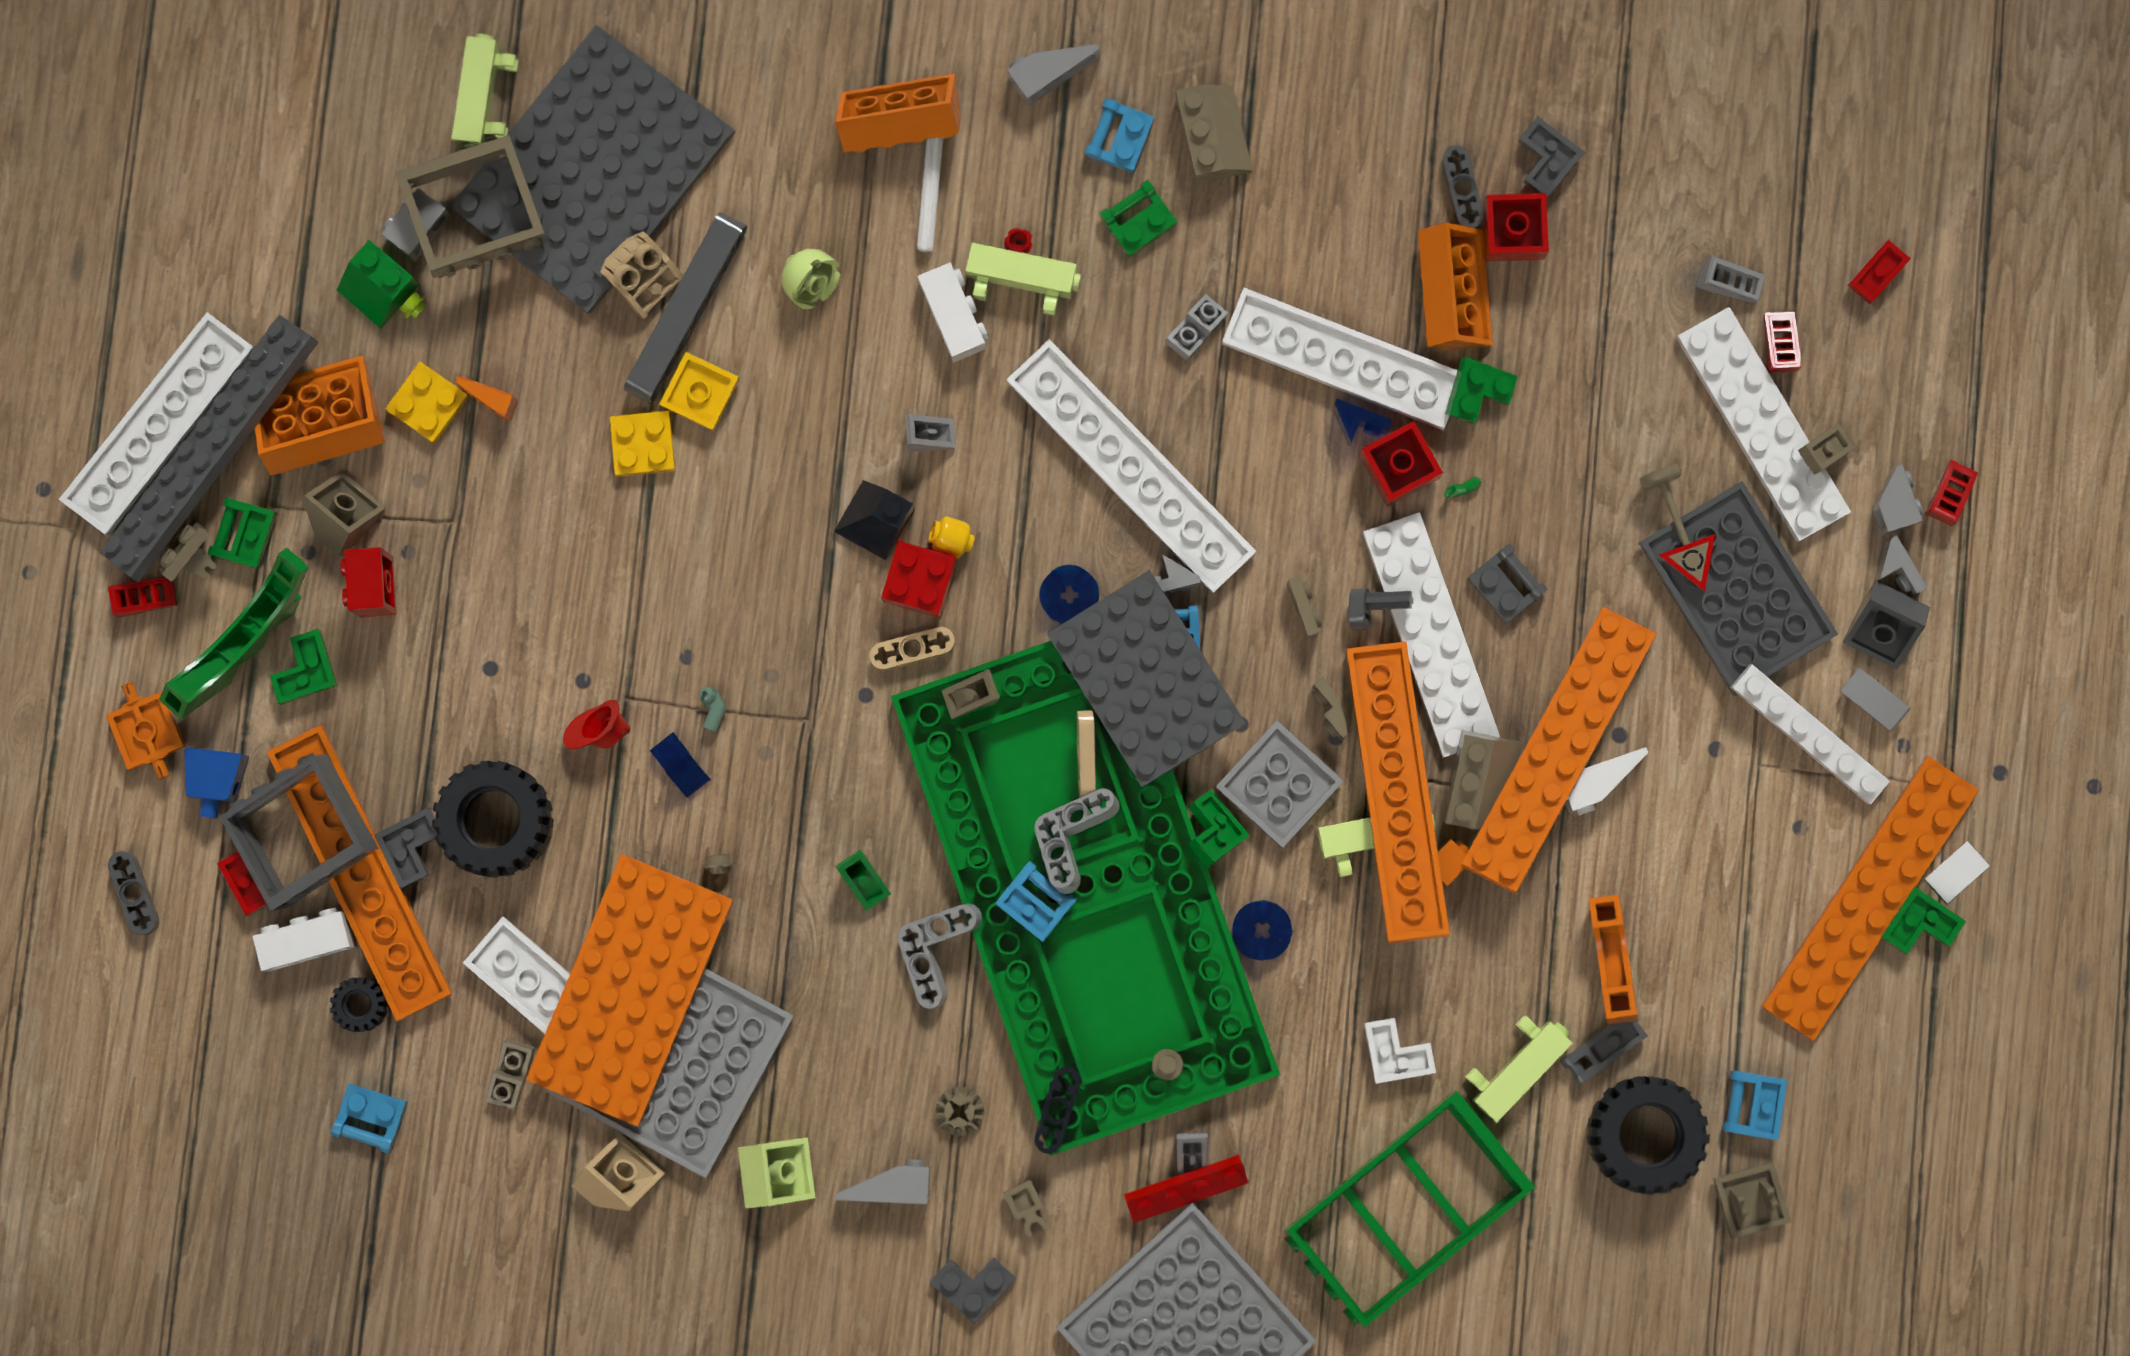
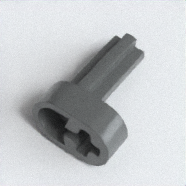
M1368 588L1351 589L1349 594V623L1351 629L1369 630L1371 610L1412 609V591L1370 593Z

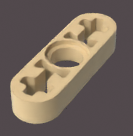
M937 627L877 643L870 650L869 658L876 669L887 671L947 655L955 646V638L949 629ZM940 633L943 634L944 638H950V641L945 644L946 648L940 649L939 645L929 646L932 652L926 654V645L922 640L923 637L928 636V642L936 641L937 634ZM917 641L921 645L919 655L908 657L904 653V646L907 642ZM899 644L898 649L903 658L902 661L897 662L896 655L887 658V664H882L880 660H875V657L879 655L880 649H884L886 653L895 652L893 645Z
M1092 710L1077 711L1076 715L1079 797L1096 791L1094 716Z

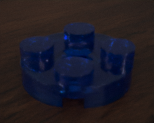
M1059 566L1051 571L1042 582L1039 592L1040 603L1049 619L1062 625L1099 602V587L1093 576L1080 566ZM1072 587V591L1078 593V598H1074L1073 603H1067L1066 599H1061V594L1066 593V588Z
M1266 900L1251 902L1242 907L1236 914L1232 926V937L1236 948L1245 957L1258 961L1272 960L1280 956L1289 946L1293 933L1291 920L1286 911L1278 904ZM1258 922L1261 925L1265 923L1269 925L1270 928L1267 932L1270 936L1267 939L1263 936L1255 937L1254 933L1257 930L1254 926Z

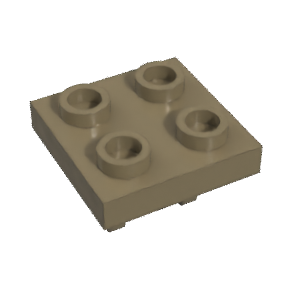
M196 521L192 526L186 524L177 536L179 543L173 550L170 547L167 548L159 558L158 562L161 565L159 570L171 582L182 569L204 579L209 578V574L204 569L208 566L211 569H216L217 566L214 561L200 547L209 535L202 525Z
M1774 1162L1712 1178L1730 1238H1737L1791 1222Z

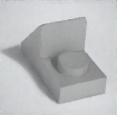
M1897 535L1886 541L1874 582L1895 572L1898 576L1896 577L1897 585L1903 593L1907 592L1909 597L1928 588Z
M1162 556L1167 579L1162 580L1161 576H1154L1165 595L1200 586L1201 581L1198 575L1168 557Z

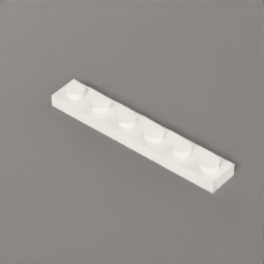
M1748 665L1730 687L1865 803L1872 804L1890 782L1754 665Z

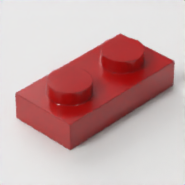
M1888 239L1847 286L1870 305L1911 258Z
M238 851L217 863L245 916H250L267 906Z

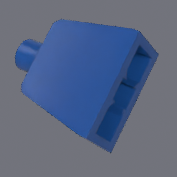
M185 747L186 796L201 799L199 817L218 819L220 801L233 803L237 800L249 756L242 753Z

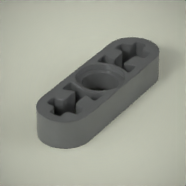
M1451 146L1444 152L1442 168L1456 223L1461 226L1479 228L1483 221L1484 213L1469 153L1461 146ZM1452 154H1456L1457 158L1463 159L1459 164L1460 173L1466 171L1467 174H1458L1453 178L1451 177V175L1456 174L1455 164L1448 162ZM1459 181H1465L1470 185L1471 192L1466 196H1460L1455 192L1454 185ZM1473 199L1474 202H1470L1469 209L1470 213L1476 214L1477 217L1474 218L1473 223L1469 224L1468 219H1462L1466 213L1465 204L1458 206V203H1467Z
M116 852L108 861V870L128 925L136 934L150 935L159 926V916L139 861L132 853ZM121 858L130 861V865L126 867L128 876H136V879L126 880L121 883V879H127L123 870H117V866L121 864ZM131 885H137L141 889V897L135 902L129 901L126 897V891ZM146 903V907L140 908L143 916L150 917L151 920L146 923V929L143 926L137 925V922L141 920V915L137 910L132 911L131 907H140Z

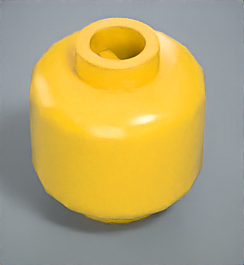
M944 516L939 521H934L929 533L928 543L932 544L933 551L959 559L964 552L971 551L975 536L970 534L971 530L968 523Z

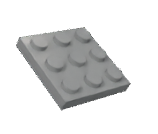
M1276 720L1215 788L1283 848L1344 781Z

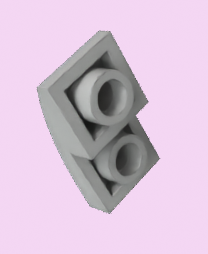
M1205 294L1187 313L1185 319L1166 338L1165 344L1188 361L1219 326L1228 312Z
M1861 668L1855 672L1840 690L1844 696L1862 708L1869 716L1890 732L1894 730L1911 709Z

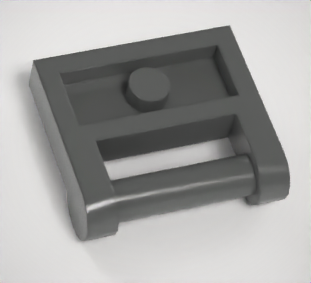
M1510 544L1505 546L1467 578L1505 625L1548 590L1543 583L1539 584L1515 556L1513 553L1515 550ZM1505 561L1528 588L1530 593L1523 597L1497 565Z

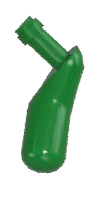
M1472 477L1463 484H1450L1443 495L1449 498L1469 494L1481 486V480L1478 477Z

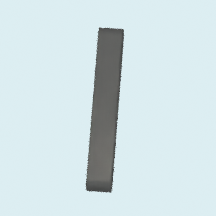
M721 212L715 217L625 382L624 391L649 404L655 401L746 234L747 225Z

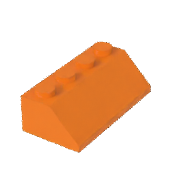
M954 73L841 92L835 124L844 153L851 151L859 153L876 147L890 148L896 144L906 142L920 143L925 139L937 137L945 139L959 134L961 114L956 75Z
M1446 222L1418 230L1427 347L1452 350L1493 346L1483 230Z

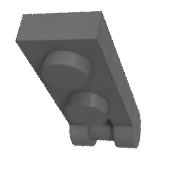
M1637 1021L1610 1024L1562 1058L1560 1062L1565 1069H1570L1574 1075L1572 1079L1579 1086L1644 1040L1648 1035ZM1583 1056H1586L1592 1064L1586 1069L1578 1061Z

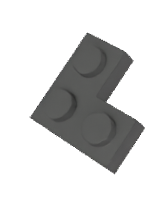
M1537 116L1518 141L1540 158V161L1527 175L1523 183L1536 193H1547L1548 199L1583 156L1584 151Z
M429 807L374 834L400 889H404L430 876L417 851V848L435 840V837L438 836L437 831L432 828V820L436 818Z
M995 1257L990 1260L974 1279L950 1259L933 1277L930 1283L975 1324L1016 1277Z

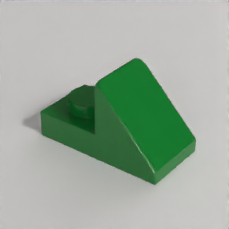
M861 849L835 866L866 911L891 895L889 889Z

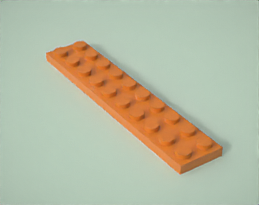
M1602 607L1466 854L1461 867L1515 895L1517 894L1657 636L1656 632Z
M1407 642L1347 648L1346 655L1387 942L1392 944L1449 937L1450 932Z
M319 725L267 751V754L276 773L287 768L293 769L298 765V759L307 757L311 753H314V755L327 754L379 849L329 880V883L396 1021H401L452 995L453 992L403 889H400L374 836L376 833L324 726ZM315 773L286 792L320 864L353 844Z
M1925 757L1760 1007L1810 1041H1814L1882 939L1881 935L1913 887L1917 886L1979 792V789L1931 757Z

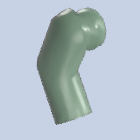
M705 687L699 693V699L704 703L708 711L702 727L716 733L725 714L726 705L719 691L715 688Z

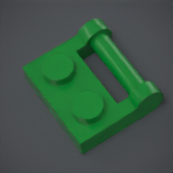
M1149 180L1140 184V188L1111 209L1108 210L1106 208L1099 213L1100 218L1129 258L1178 224V221L1159 197ZM1148 198L1151 202L1150 206L1121 226L1115 221V219L1144 199Z
M225 498L223 507L226 508L214 545L209 547L207 554L259 570L277 513L238 500ZM237 511L243 512L231 551L225 550Z

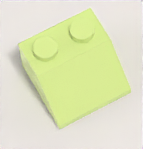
M808 1137L738 1147L745 1208L765 1207L815 1198Z

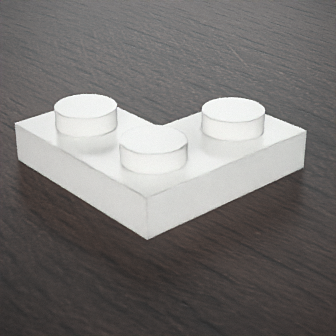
M1395 1018L1364 1023L1375 1084L1436 1073L1431 1043L1400 1048Z

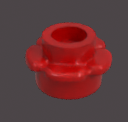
M1011 229L1007 237L1004 238V247L1006 250L1028 254L1033 247L1031 242L1032 235L1025 229ZM1017 240L1021 241L1020 245L1016 244Z

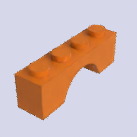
M1619 894L1590 898L1588 900L1607 1023L1610 1025L1639 1021Z

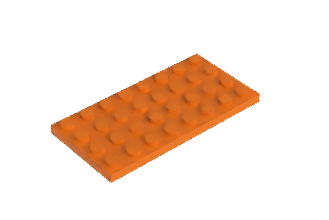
M621 854L526 1080L630 1124L640 1126L734 900Z

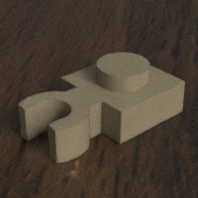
M1031 1179L1003 1192L1015 1221L1024 1217L1026 1221L1024 1231L1029 1238L1033 1237L1030 1226L1034 1222L1040 1223L1044 1231L1048 1230L1045 1219L1036 1213V1211L1044 1207Z

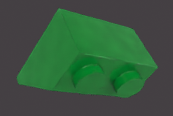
M369 239L349 261L336 291L382 329L405 301L418 289L420 284Z

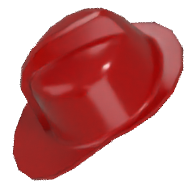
M608 700L578 715L570 722L564 732V745L568 749L573 750L590 744L602 749L613 747L619 739L629 734L631 730L625 718L619 713V703L616 700Z

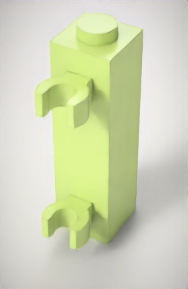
M476 34V37H466L451 137L457 147L470 148L487 142L488 137L498 139L508 135L509 128L506 127L505 123H490L498 69L517 72L519 60L513 54H500L501 47L490 35Z
M976 243L971 244L966 266V277L976 280L973 291L974 299L986 300L989 283L1046 294L1043 313L1055 316L1058 297L1071 299L1072 291L1078 292L1081 274H1077V264Z
M1433 817V824H1434V830H1435V829H1436V828H1435V821H1434V817ZM1370 818L1319 827L1317 829L1322 858H1336L1339 877L1352 874L1348 854L1374 849Z
M1523 1016L1515 1025L1530 1040L1490 1082L1476 1068H1473L1465 1076L1480 1091L1471 1101L1493 1122L1497 1123L1573 1044L1568 1039L1571 1034L1559 1022L1555 1025L1552 1022H1546L1539 1029L1527 1016Z

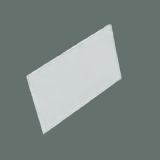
M1967 841L1925 879L1948 904L1990 865Z

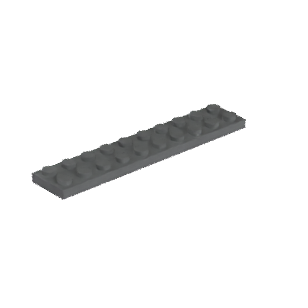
M278 315L257 345L251 350L249 357L234 372L231 380L220 394L216 396L214 402L202 418L197 421L196 426L179 445L177 451L161 469L159 475L143 493L140 500L125 517L113 536L106 542L100 553L132 579L139 582L319 342L281 315Z

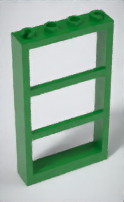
M1454 1090L1286 1227L1285 1231L1289 1235L1284 1239L1295 1253L1300 1249L1308 1258L1304 1264L1315 1277L1321 1274L1328 1284L1323 1288L1334 1301L1340 1298L1347 1308L1343 1313L1354 1326L1360 1323L1365 1328L1536 1187L1460 1093ZM1446 1109L1451 1112L1513 1189L1469 1226L1403 1146V1144ZM1394 1152L1398 1154L1461 1232L1417 1269H1415L1351 1189L1353 1185ZM1342 1194L1408 1275L1365 1312H1362L1298 1232L1299 1229Z

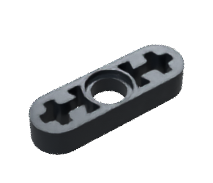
M1062 1067L1055 1072L1035 1134L1036 1147L1039 1151L1046 1154L1054 1153L1060 1148L1078 1093L1081 1079L1079 1073L1072 1067ZM1066 1071L1071 1072V1078L1076 1080L1075 1085H1069L1066 1094H1072L1071 1101L1061 1096H1052L1054 1089L1058 1092L1061 1091L1062 1083L1058 1081L1059 1075L1064 1076ZM1054 1101H1061L1066 1105V1115L1061 1119H1054L1049 1114V1106ZM1045 1119L1054 1124H1063L1061 1131L1055 1128L1053 1137L1057 1139V1144H1051L1049 1149L1043 1147L1044 1142L1040 1140V1135H1046L1049 1126L1043 1125Z

